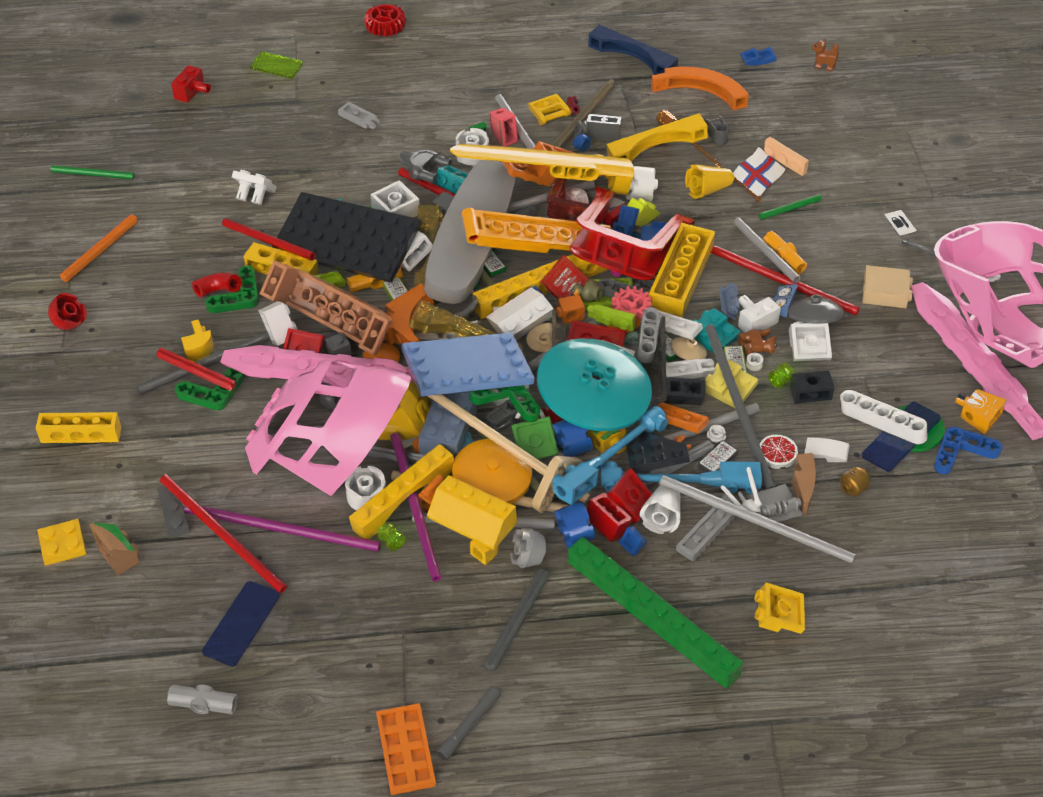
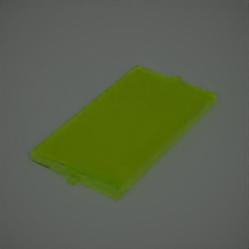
M261 51L257 58H254L250 69L292 79L299 72L303 61Z

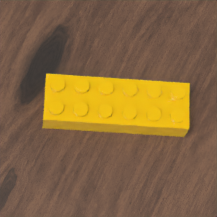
M681 223L649 292L648 297H651V308L683 318L714 247L715 231Z

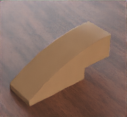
M813 453L797 455L795 462L796 471H794L792 480L796 498L801 500V506L799 507L803 515L807 514L815 486L816 469Z

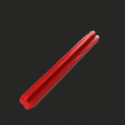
M159 348L156 352L157 358L227 390L232 391L236 387L235 380L169 350Z

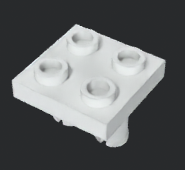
M240 170V172L233 171L232 178L240 184L236 199L246 201L249 189L252 187L255 188L251 202L262 205L265 191L272 193L276 191L277 186L272 184V180L266 179L264 175L257 173L255 176L250 175V172Z

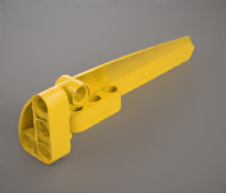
M458 144L450 149L451 153L462 158L549 166L550 174L555 178L593 181L605 175V178L608 180V188L615 192V194L628 195L634 175V167L629 159L608 157L600 154L588 155L472 144Z

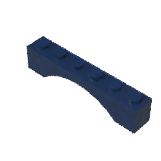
M600 24L589 33V47L600 52H618L633 56L644 62L654 75L664 73L665 68L678 67L677 57Z

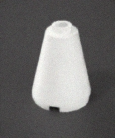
M660 485L641 508L640 518L642 517L643 525L650 531L658 534H663L667 531H670V533L674 532L681 521L680 492Z

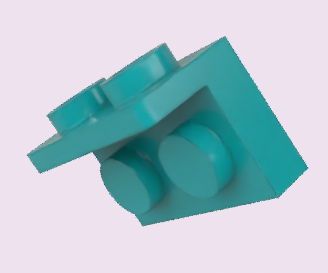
M450 165L438 168L435 184L453 193H457L468 173Z

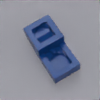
M771 47L758 52L755 48L740 53L745 64L750 66L777 61Z
M621 205L618 222H614L612 230L630 236L640 209Z

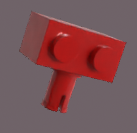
M190 65L171 83L174 99L187 103L198 91L206 94L211 91V84L204 83L202 69Z
M605 492L590 499L586 509L590 518L589 522L611 543L623 536L632 520Z

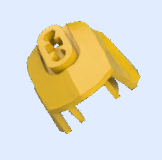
M413 381L409 382L407 390L398 405L399 407H397L387 426L379 436V440H391L390 436L393 433H399L401 440H409L420 435L431 404L426 396L420 395Z

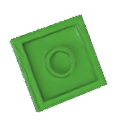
M550 416L540 418L535 422L511 425L515 444L536 459L540 460L559 454Z

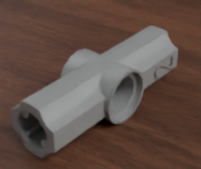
M172 685L168 691L167 702L168 705L190 708L198 714H207L209 711L233 714L237 707L238 697L237 694L215 691L207 685H197L196 688Z

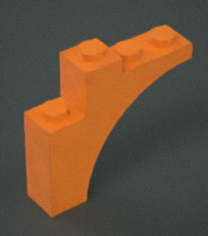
M422 284L417 285L385 305L386 314L392 318V322L384 337V340L390 345L395 342L398 345L420 342L414 335L416 324L422 315L435 305L433 299L426 295Z

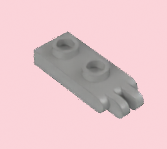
M347 102L338 110L339 116L365 129L368 127L374 129L380 124V120L377 119L375 114L350 102Z

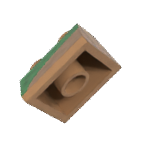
M95 522L90 524L98 550L117 575L140 563L137 556L140 554L134 543H129V537L124 530L120 531L116 524Z

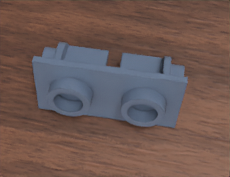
M729 283L725 288L719 286L721 311L727 317L736 320L735 314L740 311L739 299L736 297L738 296L737 286L734 283Z

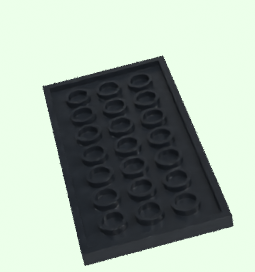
M301 192L277 238L314 252L316 254L315 260H317L319 265L392 283L422 222L420 219Z

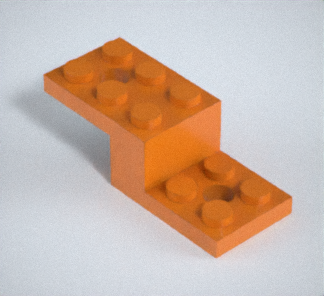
M538 141L534 147L537 150L575 153ZM502 161L508 170V174L512 177H519L525 181H532L538 185L549 187L555 180V177L550 174L549 166Z

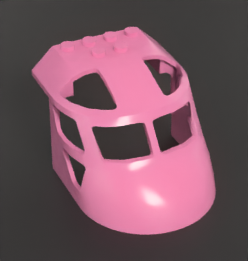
M985 222L965 226L946 234L935 245L936 259L973 334L986 345L1030 368L1042 364L1043 328L1030 321L1017 307L1043 304V289L1034 275V272L1043 273V264L1031 261L1034 242L1043 247V230L1017 222ZM1019 271L1030 292L998 300L987 278L1004 272ZM963 292L969 300L970 304L966 303L964 300L961 299L960 295ZM980 325L984 336L978 332V328ZM993 328H994L1000 335L995 336L994 333H993Z
M330 360L320 361L312 368L297 372L285 382L281 389L276 388L271 396V400L265 406L264 412L255 423V426H257L256 430L252 429L246 438L249 442L245 449L252 472L257 475L266 462L272 459L332 496L363 461L387 426L407 390L411 377L388 368L365 367ZM330 364L353 368L345 378L327 372ZM324 381L331 386L322 385L321 382ZM314 393L341 397L322 428L297 425L298 419ZM295 405L276 435L273 437L268 434V426L277 411ZM288 436L310 439L312 441L309 448L298 461L287 458L279 453V446ZM320 446H324L339 460V463L336 466L314 464L310 459Z

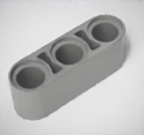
M655 308L645 309L641 320L637 358L642 363L651 362L656 350L660 313Z

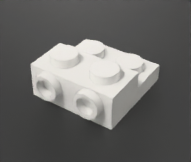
M795 322L790 325L789 338L794 362L832 359L828 323Z

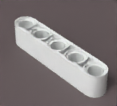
M846 390L841 393V409L845 415L915 444H922L927 441V422L924 419L853 390Z

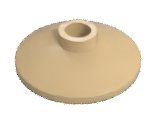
M553 323L539 324L529 331L526 339L527 344L536 352H548L552 347L562 342V329Z
M677 337L671 343L673 352L684 360L705 359L707 356L706 348L695 339Z

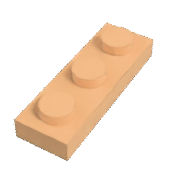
M771 137L766 139L764 152L768 156L801 176L807 173L808 159Z

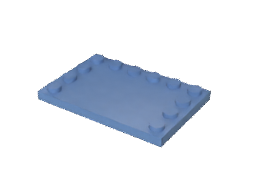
M505 332L502 334L402 343V352L421 396L534 384L535 377L512 333Z

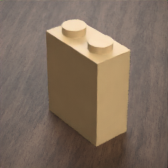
M866 265L863 277L862 303L906 308L908 301L912 300L913 291L910 290L913 283V278L910 277V270Z

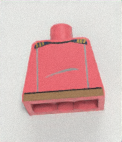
M506 108L491 111L489 113L491 132L499 143L504 147L517 143L515 114Z

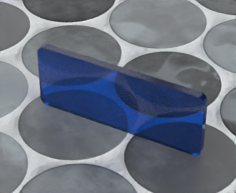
M911 402L903 410L924 419L927 422V433L940 421L938 413L917 402ZM883 431L862 452V458L886 472H890L917 444Z
M252 581L246 582L203 647V655L231 667L236 666L280 598L279 592Z

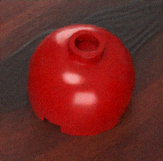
M61 293L49 304V320L58 329L73 330L85 321L87 315L85 305L83 303L80 304L75 295Z

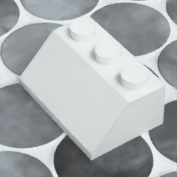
M529 288L486 318L498 334L512 333L517 341L529 333L531 329L551 318L554 308L543 294L533 288Z

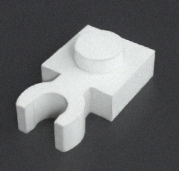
M573 188L571 191L566 192V199L571 203H576V206H580V203L589 204L587 193L583 189Z

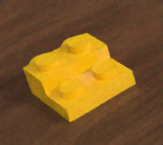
M765 583L756 591L754 599L755 602H758V608L755 612V619L759 620V627L779 632L783 628L800 634L805 630L803 593L770 583Z

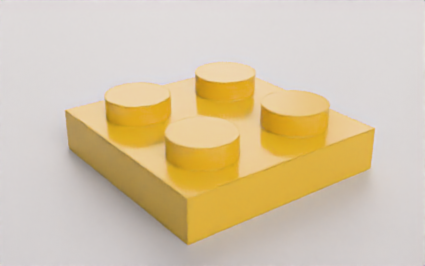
M78 519L37 529L45 566L86 555Z

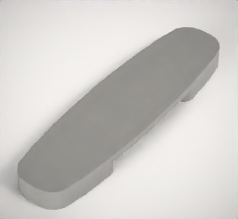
M493 160L478 162L469 172L454 196L437 232L427 263L424 291L430 298L449 304L461 303L466 300L483 274V266L493 247L477 246V244L467 242L462 211L466 208H473L475 210L500 213L509 212L515 177L508 174V170L502 162Z

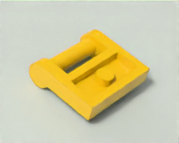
M558 94L528 103L529 110L538 119L541 126L545 125L548 121L571 115L569 107Z

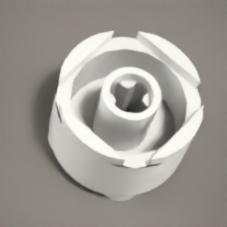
M470 128V131L465 132V130H462L457 134L456 145H489V138L485 131ZM457 157L458 162L471 165L472 167L483 160Z
M633 166V180L628 195H625L626 199L631 200V198L639 200V198H642L647 202H652L653 191L658 187V180L655 179V168Z
M360 466L345 480L347 501L353 509L358 510L386 487L383 472L374 466H368V468H361Z

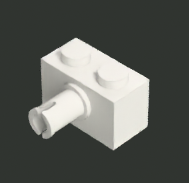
M746 295L739 298V305L744 310L740 311L738 327L746 333L752 329L765 330L778 323L781 307L770 297L756 304Z
M277 301L258 310L272 344L277 346L283 344L288 328L297 330L294 321L290 320V310L286 304Z

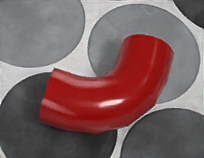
M225 272L210 274L192 282L193 291L199 298L217 291L225 290L234 293L242 285V280L238 275Z

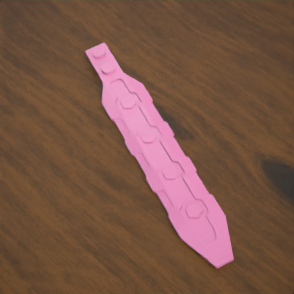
M923 282L912 285L911 290L913 291L917 311L940 335L948 349H951L959 358L966 371L972 374L978 381L983 391L1006 399L1004 410L1015 418L1032 440L1043 437V419L1028 403L1026 389L1007 371L998 356L991 352L985 343L976 338L954 304Z
M256 345L224 350L220 361L221 364L250 377L289 379L299 371L314 367L320 361L330 360L365 367L392 369L409 375L411 377L410 381L415 383L409 368L389 359H366L344 354L331 355L308 350L295 351L279 349V347ZM330 364L327 372L345 378L353 368Z

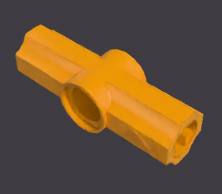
M773 231L768 232L763 237V241L798 275L802 274L807 268V263L797 254L796 248L791 242L786 243Z
M401 267L399 268L395 278L403 277ZM359 274L346 278L351 293L368 287L379 289L383 287L382 282H385Z

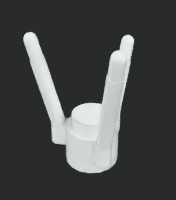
M747 467L748 478L755 501L753 499L746 500L743 494L738 492L743 502L741 505L725 486L722 485L721 489L735 505L761 515L760 507L762 503L758 497L751 469Z

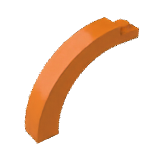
M698 67L665 68L662 74L652 75L651 89L653 92L671 88H695L720 97L732 110L748 106L749 94L735 80L713 70Z

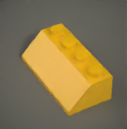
M449 475L437 487L427 513V518L493 550L518 523L516 506Z

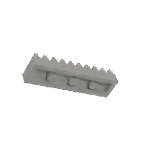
M724 495L721 498L723 500L733 503L730 500V498L726 495ZM712 507L677 544L676 551L695 562L697 556L700 557L702 551L704 552L706 547L710 546L711 541L714 542L716 536H719L721 531H724L725 527L729 526L730 521L734 520L735 515Z

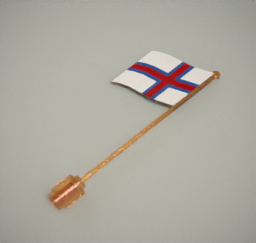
M661 110L656 116L660 126L679 120L668 110ZM691 143L719 168H724L697 143ZM758 147L755 153L742 162L733 172L734 181L752 195L756 202H760L761 195L781 178L785 168Z

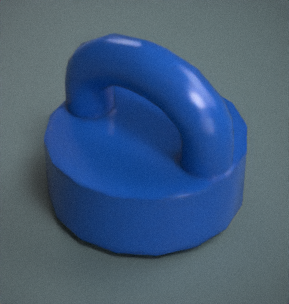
M583 133L578 134L573 141V146L581 152L586 151L591 144V138Z

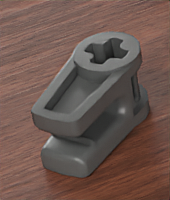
M506 400L486 415L487 425L500 432L515 424V416L518 411L510 400Z

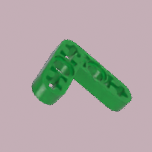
M245 265L238 270L239 277L242 280L240 292L213 295L205 300L206 309L209 313L248 309L258 305L256 277L252 266ZM246 285H253L251 288H244ZM248 295L252 296L251 300H248ZM230 300H236L233 304L227 303Z
M230 367L226 370L224 376L236 381V387L232 391L223 390V387L219 385L211 389L188 381H181L175 386L176 396L180 400L212 410H222L227 406L243 382L245 375ZM201 393L206 394L203 398L196 397L198 394Z
M524 385L493 388L498 389L499 393L492 392L491 389L470 391L469 400L475 405L509 398L525 421L535 422L539 418L540 408ZM522 397L526 401H519L517 398Z

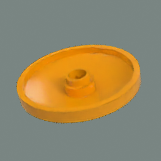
M482 439L472 442L460 450L453 462L452 477L509 504H513L527 493L532 481V467L491 439Z

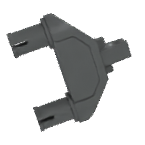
M431 149L418 150L415 153L406 151L400 153L399 162L408 167L411 179L417 181L422 179L434 184L437 180V174L428 170L435 165L441 167L452 165V159L440 156L437 151Z

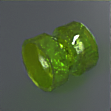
M782 363L777 367V370L774 369L768 374V379L774 387L782 388L786 381H791V376L795 372L789 364Z
M392 522L383 525L377 534L382 542H386V546L390 551L398 550L406 541V537L398 531Z

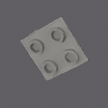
M786 484L757 492L762 503L760 507L762 516L777 522L803 516L799 508L801 506L800 498L793 497ZM749 494L750 499L755 501L753 494Z

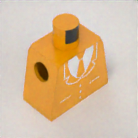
M977 389L970 397L959 393L955 403L963 407L961 418L986 435L1003 413L1007 400Z

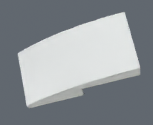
M807 438L804 454L813 453L814 458H826L827 462H847L850 445L849 443L832 439Z

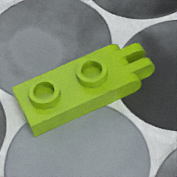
M589 305L587 307L588 317L595 319L596 322L629 331H634L636 327L635 314L601 305Z

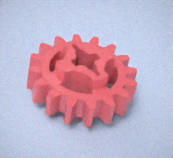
M627 286L626 290L620 288V293H614L612 308L635 314L636 321L638 317L642 319L645 309L651 308V297H648V292L643 293V288L636 290V286L633 289Z

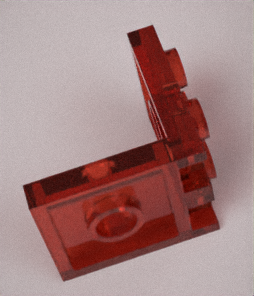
M554 179L552 191H549L547 195V203H549L547 216L552 219L576 221L590 204L566 199V179Z

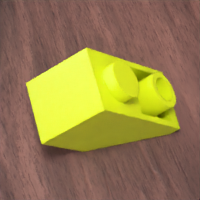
M631 198L627 205L640 209L635 225L640 227L660 214L655 209L657 206L642 198H639V200Z

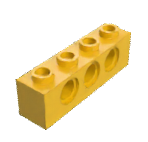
M253 242L244 255L245 265L252 266L255 272L267 275L274 260L313 276L319 274L317 260L310 261L290 252Z
M117 412L39 413L36 424V431L41 443L119 442L122 428Z

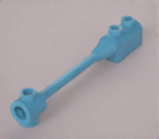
M653 406L639 419L640 425L599 457L582 462L577 466L571 464L565 471L566 475H556L552 484L557 497L570 505L577 502L597 486L598 470L605 461L643 431L653 432L657 430L663 432L668 425V418H666L665 412L660 407Z
M612 461L605 462L600 468V487H605L607 492L612 489L624 474L617 463ZM720 462L719 470L700 474H636L642 482H660L662 476L665 475L680 482H700V484L715 486L720 489L723 485L731 494L737 492L738 489H745L746 493L753 494L747 473V467H750L756 490L761 489L762 485L760 462Z

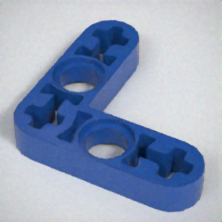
M949 427L938 451L934 469L940 474L950 473L959 448L995 459L1000 456L1003 446L996 439L959 427ZM952 435L956 436L955 441H951ZM975 440L978 445H972L968 441ZM944 448H951L954 450V452L948 453L944 450ZM943 459H946V460H947V463H946L945 466H944V465H941L942 462H943Z

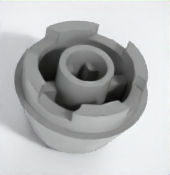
M529 527L521 530L517 529L512 538V542H515L514 553H510L512 564L519 565L520 568L541 564L546 553L545 537Z

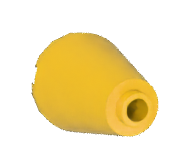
M698 164L691 165V168L687 169L685 175L686 188L689 187L691 192L688 193L694 199H700L731 186L734 181V174L730 169Z

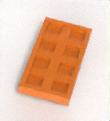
M420 703L376 711L391 795L436 787Z

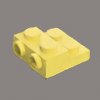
M727 359L744 403L758 384V379L742 371L741 365ZM717 363L714 369L715 373L713 375L709 374L705 379V393L735 408Z

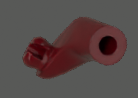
M569 96L567 98V106L572 116L580 112L579 106L576 105L579 102L577 101V96Z

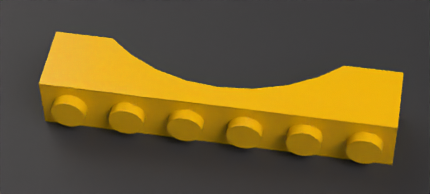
M700 113L608 143L607 154L608 157L627 158L632 162L641 152L658 144L667 142L694 143L708 138L707 124Z
M441 444L437 445L350 515L349 520L352 530L360 538H372L382 529L393 511L408 496L429 484L437 475L445 478L452 472L453 454Z

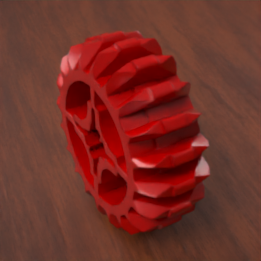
M384 3V5L378 4V6L369 8L364 22L366 29L369 30V33H373L374 36L386 37L390 35L392 37L393 34L397 35L398 32H402V29L405 28L406 17L401 7H397V5L392 6L391 3L389 5Z

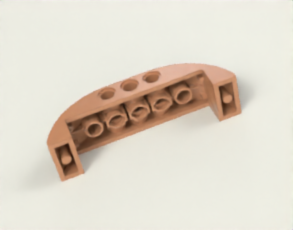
M275 260L259 293L274 302L279 301L287 304L339 333L342 332L346 337L360 344L359 348L372 355H377L392 322V318L388 314L364 300L316 276Z

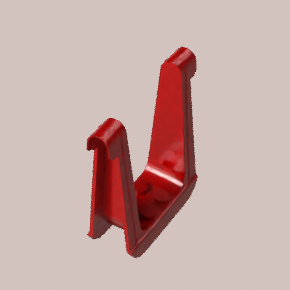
M597 186L595 188L597 193L592 203L576 219L582 230L570 245L571 253L584 261L640 280L654 279L664 262L681 223L694 226L695 220L676 214L651 240L643 241L600 226L614 201L615 192Z

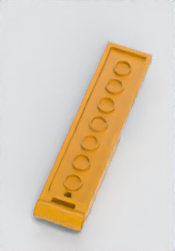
M466 208L462 211L467 242L477 244V246L548 253L549 248L570 251V245L582 230V227L576 221L475 210L473 208ZM600 224V226L611 229L610 225Z

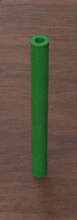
M818 194L759 213L758 216L760 220L819 202L822 200V197Z

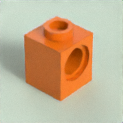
M580 295L558 299L556 314L558 318L561 317L563 324L571 323L572 320H584L585 306Z

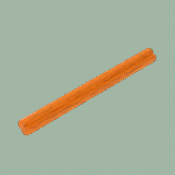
M133 214L129 215L60 274L61 280L65 282L71 280L138 222L137 217Z

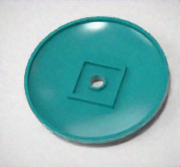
M581 338L559 343L543 356L537 371V385L545 403L562 419L581 428L595 431H614L626 428L637 422L645 414L651 401V382L643 366L627 351L605 341ZM592 376H597L600 380H596Z

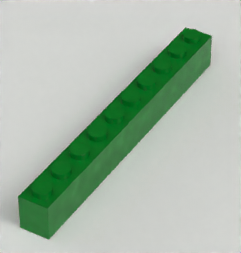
M581 537L568 548V563L725 689L729 688L741 676L743 661L586 538Z

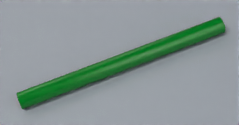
M51 166V172L134 179V173Z

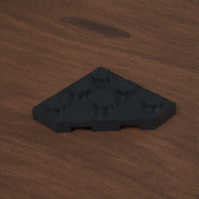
M643 431L626 445L629 468L635 473L690 462L687 444Z

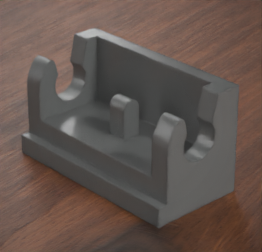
M588 115L587 136L593 139L619 140L621 117Z

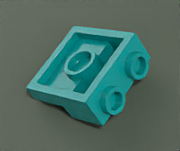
M715 308L710 311L705 310L698 321L696 319L693 320L694 322L701 323L703 327L694 339L712 353L714 351L705 330L707 325H714L723 349L724 346H730L738 339V334L742 331L728 323V317Z

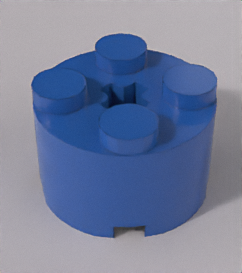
M566 420L552 424L556 434V444L558 447L562 446V453L565 456L577 457L593 450L591 437H588L586 433L588 429L573 425Z
M579 501L554 511L558 522L556 523L559 533L565 536L564 542L567 549L581 537L586 538L588 541L596 538L593 526H590L589 515L582 502Z

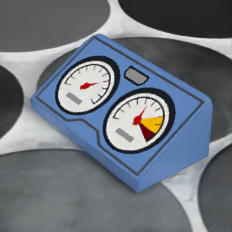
M797 284L780 286L773 301L781 307L779 316L787 318L788 308L792 305L797 292Z

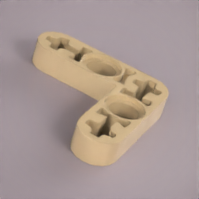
M555 456L550 461L532 500V508L540 513L545 512L555 494L552 484L554 477L558 474L561 476L566 475L565 471L569 465L577 466L584 461L577 457Z

